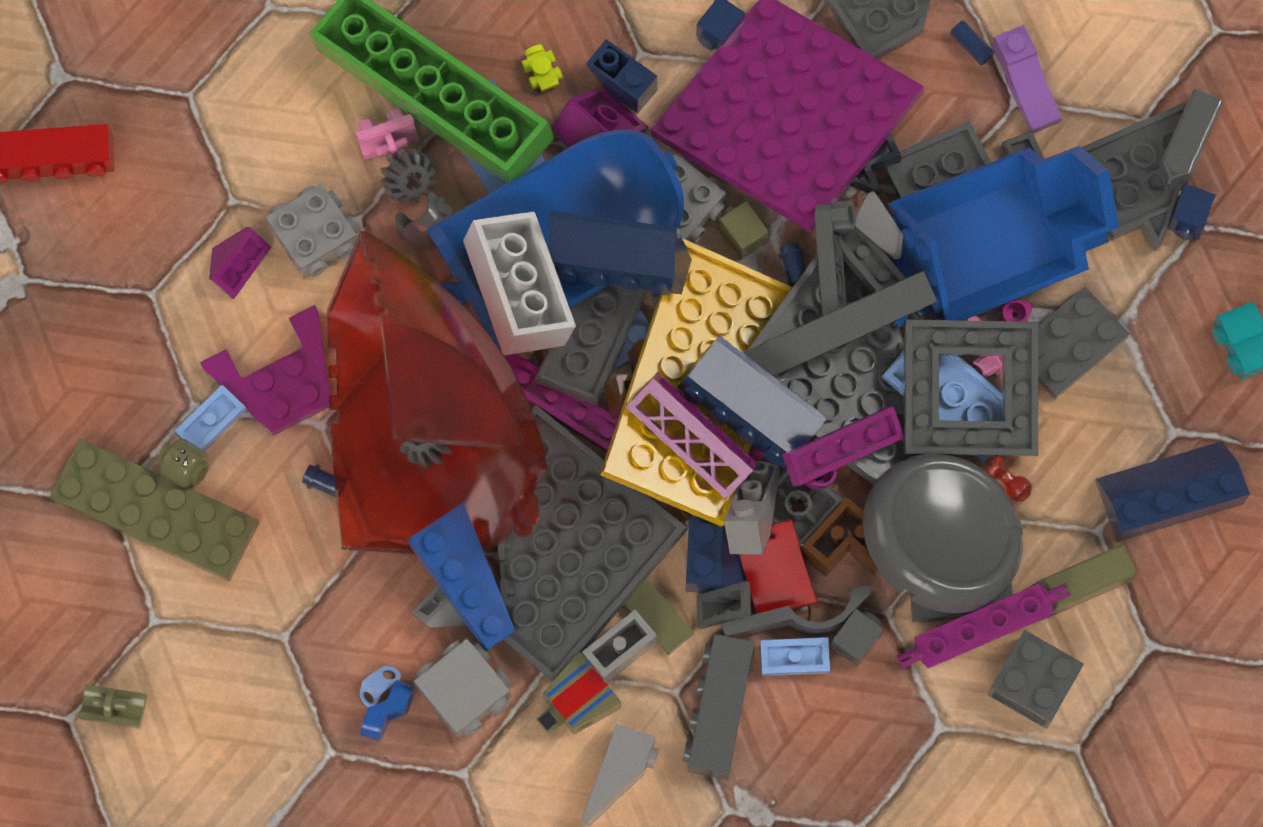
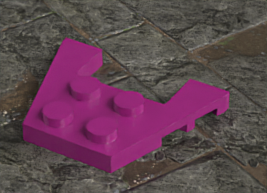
M315 305L289 317V321L303 347L245 377H241L227 349L200 362L203 370L217 383L223 385L246 407V411L272 436L332 407L319 313Z

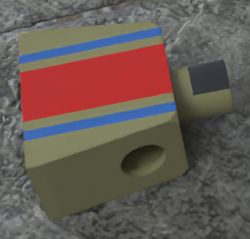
M579 652L543 692L544 699L550 705V708L537 717L536 720L548 735L563 723L573 734H577L621 708V701L582 653Z

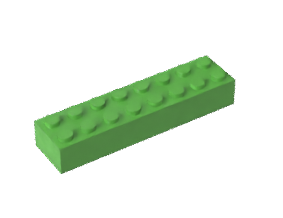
M337 0L309 33L316 49L406 113H411L413 118L506 183L526 173L554 139L548 121L372 0Z

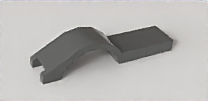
M869 585L851 589L849 603L845 610L832 620L821 623L807 621L796 615L789 606L722 623L721 632L723 636L743 639L791 626L796 631L810 636L829 635L841 629L854 610H860L870 600L871 589Z

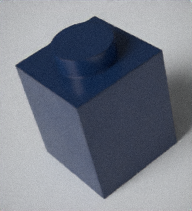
M715 0L696 24V37H698V41L709 50H717L721 45H724L744 21L745 12L727 0Z
M1184 184L1168 229L1174 231V234L1180 238L1199 240L1216 194Z

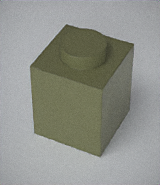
M747 201L740 206L737 204L731 205L721 214L719 230L741 260L768 243L769 231Z

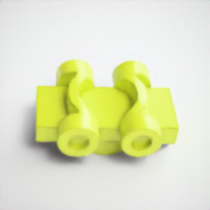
M542 44L526 49L524 54L527 59L521 61L525 73L532 71L534 76L528 78L532 89L540 88L541 92H545L559 86L558 80L562 79L563 76L559 66L555 68L551 66V63L556 62L552 50L545 52Z

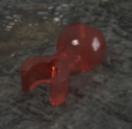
M995 456L987 463L989 467L986 469V472L994 479H999L1006 485V492L1013 501L1023 502L1031 496L1032 485L1029 479L1024 476H1015L1008 470L1006 463L1001 457Z

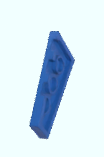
M464 502L409 538L407 542L485 651H488L513 634L515 629Z

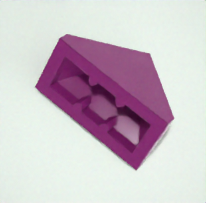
M245 227L212 248L209 279L230 298L235 299L271 249V246L250 227Z

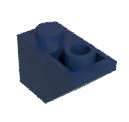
M607 39L586 62L587 67L605 88L637 114L658 90L657 75Z

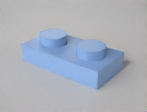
M221 385L175 430V433L181 439H186L206 451L246 411V407Z
M828 637L760 640L762 676L830 673Z

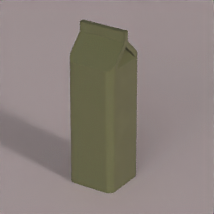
M1121 544L1043 578L1031 586L1040 583L1048 591L1066 583L1068 588L1056 593V595L1069 590L1071 596L1053 603V615H1056L1133 581L1137 572L1125 547Z

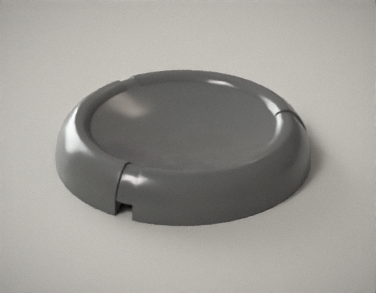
M946 454L912 456L896 463L885 471L874 483L867 496L863 512V531L869 554L882 576L899 593L906 588L914 594L911 598V601L945 613L970 612L994 602L1014 580L1023 555V531L1020 517L1004 488L989 473L965 459Z

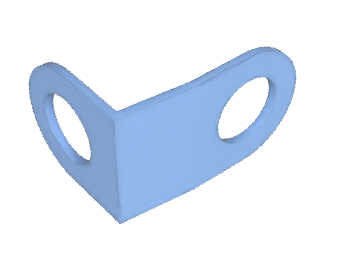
M383 666L364 679L359 692L362 702L367 707L378 704L380 695L392 687L396 680L400 681V672L394 667ZM391 671L396 677L394 679H386L383 676V672ZM365 692H369L372 695L373 703L366 700Z

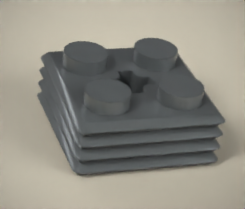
M786 467L778 479L772 524L793 519L802 550L803 544L844 500L829 487L811 489L805 483L793 486ZM793 501L795 504H798L800 501L804 502V512H793L791 510V502Z

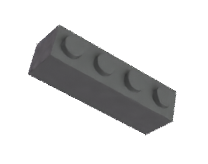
M714 634L713 643H706L702 663L708 664L706 676H699L696 695L702 696L700 709L693 708L689 726L690 729H695L693 742L686 741L683 762L689 763V773L725 780L729 778L754 650L753 641Z

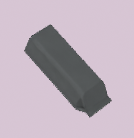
M1196 89L1193 90L1158 168L1159 176L1165 187L1164 196L1167 195L1169 190L1189 182L1224 102L1221 99Z

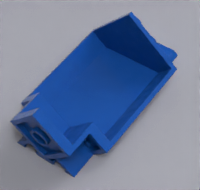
M1080 146L1046 159L1041 158L1028 147L888 203L891 217L903 234L901 258L894 260L883 249L882 251L905 278L920 271L925 272L937 302L920 309V312L924 314L923 317L931 314L934 318L938 317L940 320L963 321L1089 270L1086 251L1108 243L1107 232L1119 227L1109 170ZM904 316L895 320L897 327L904 325L905 320L910 319Z

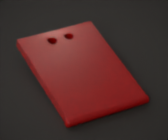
M793 519L772 524L771 534L763 555L739 554L747 582H750V593L756 614L786 606L794 610L818 603Z

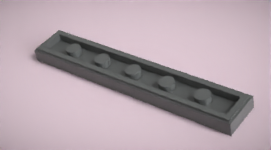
M920 271L742 353L772 376H775L937 302L925 272Z

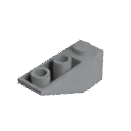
M756 461L757 464L754 470L737 487L724 520L730 554L763 555L771 534L780 472L779 465L765 461Z

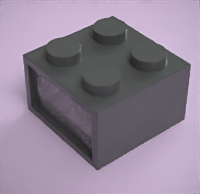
M1024 630L991 686L988 696L1047 729L1084 663Z

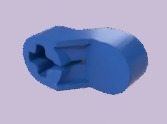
M396 680L387 701L368 708L360 735L380 742L388 722L407 715L415 693V686Z

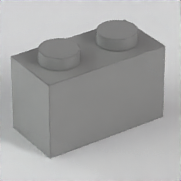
M635 609L582 651V654L607 684L657 644V635Z

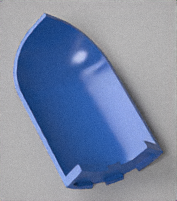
M614 130L600 133L567 148L427 229V232L456 281L462 278L461 281L457 282L459 288L479 318V322L496 349H499L500 345L463 242L473 220L535 212L548 250L549 216L551 211L679 228L684 212V195L674 171L678 168V164L669 150L663 152L650 136L642 132ZM559 278L569 308L606 287L596 286L588 281L576 280L575 282H567Z

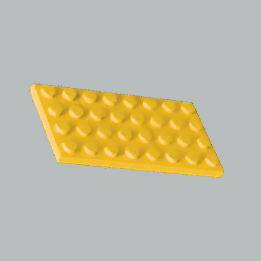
M683 239L692 261L682 295L670 293L669 295L659 296L600 475L722 527L725 525L724 520L736 489L725 499L628 410L626 406L646 386L657 371L684 395L683 391L677 386L698 357L719 335L741 352L746 351L792 287ZM648 393L638 406L647 415L660 414V402ZM693 403L739 447L749 454L750 444L743 442L737 433L726 424H721L714 420L710 412L700 404ZM665 408V414H672ZM654 420L659 426H661V420ZM666 420V432L671 437H685V425L679 420ZM690 431V437H697ZM679 443L686 449V443ZM691 443V455L697 460H710V448L705 443ZM715 454V460H722ZM704 466L711 472V466ZM716 466V478L726 487L738 476L730 466Z

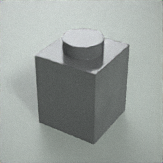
M855 609L832 640L830 648L858 667L882 635L883 628L879 626L880 620L868 611L861 613Z

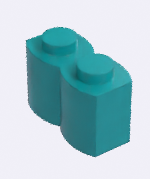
M1254 302L1216 316L1213 323L1214 327H1212V334L1216 343L1219 346L1223 345L1228 353L1226 363L1230 372L1233 375L1237 374L1241 381L1263 373V318Z

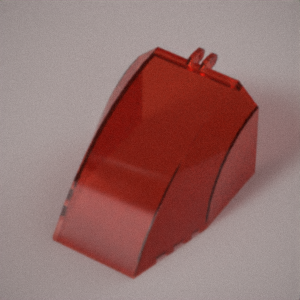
M361 230L327 308L328 348H336V365H329L328 376L329 378H337V395L329 396V410H337L338 424H330V441L342 550L415 554L407 542L409 538L463 502L483 550L506 542L513 530V533L519 536V538H527L531 535L534 525L540 519L538 497L534 491L547 469L541 435L534 415L512 368L486 331L446 289L408 257L368 231ZM405 442L447 444L452 453L449 455L442 453L443 463L437 464L433 462L431 466L424 467L420 463H411L408 460V455L403 454L399 449Z

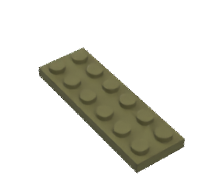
M79 439L49 496L51 501L229 582L260 523L258 519L190 488H182L155 472L82 439Z

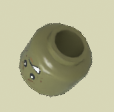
M186 439L176 440L173 444L166 443L158 455V460L161 461L160 473L182 488H188L192 485L198 486L209 471L210 464L207 463V453Z

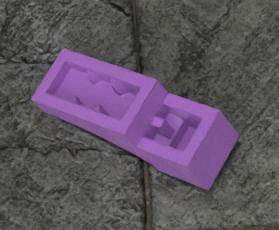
M1022 25L995 36L992 47L1005 72L1004 79L1029 130L1036 133L1060 123L1062 116L1044 77L1037 56L1038 52L1025 26Z

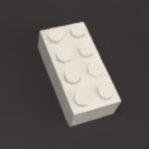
M535 212L473 220L463 242L503 355L565 346L576 325Z

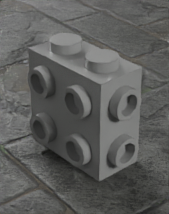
M675 153L673 157L678 164V168L674 171L684 195V212L678 230L683 239L697 244L706 232L704 227L711 219L717 221L723 211L726 210V192L724 191V186L716 178L709 177L708 179L699 171L700 168L695 162L687 157L683 159Z
M322 183L316 187L309 186L303 189L298 194V198L288 204L281 203L271 210L270 215L266 217L271 231L303 279L310 275L312 277L320 275L328 268V264L338 258L342 260L349 257L355 252L356 247L359 246L356 235L360 232L358 226L350 215L346 218L339 209L343 206L340 199L333 190L327 192Z
M466 639L462 643L456 641L448 646L443 652L444 657L436 664L430 662L423 666L416 673L418 678L414 680L417 690L458 739L463 735L468 738L475 734L483 726L481 721L491 713L493 716L501 713L510 704L508 699L511 697L510 690L508 689L511 682L501 669H497L494 672L487 663L490 657L479 643L473 646Z

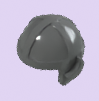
M433 192L428 193L426 212L414 221H411L402 212L395 215V222L401 238L420 249H437L427 229L453 215L452 208L448 203L444 202L445 198H438Z

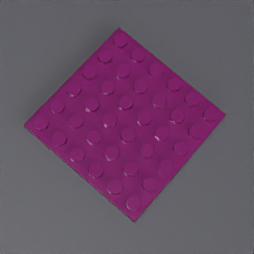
M758 0L724 45L717 49L651 128V136L811 233L816 227V205L833 203L839 199L922 96L924 86L777 0Z

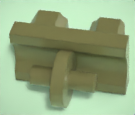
M86 684L79 718L81 720L141 729L147 695Z

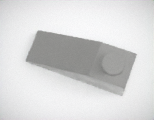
M616 724L582 816V826L590 827L644 776L647 767L653 769L659 753V749L654 747L655 737Z

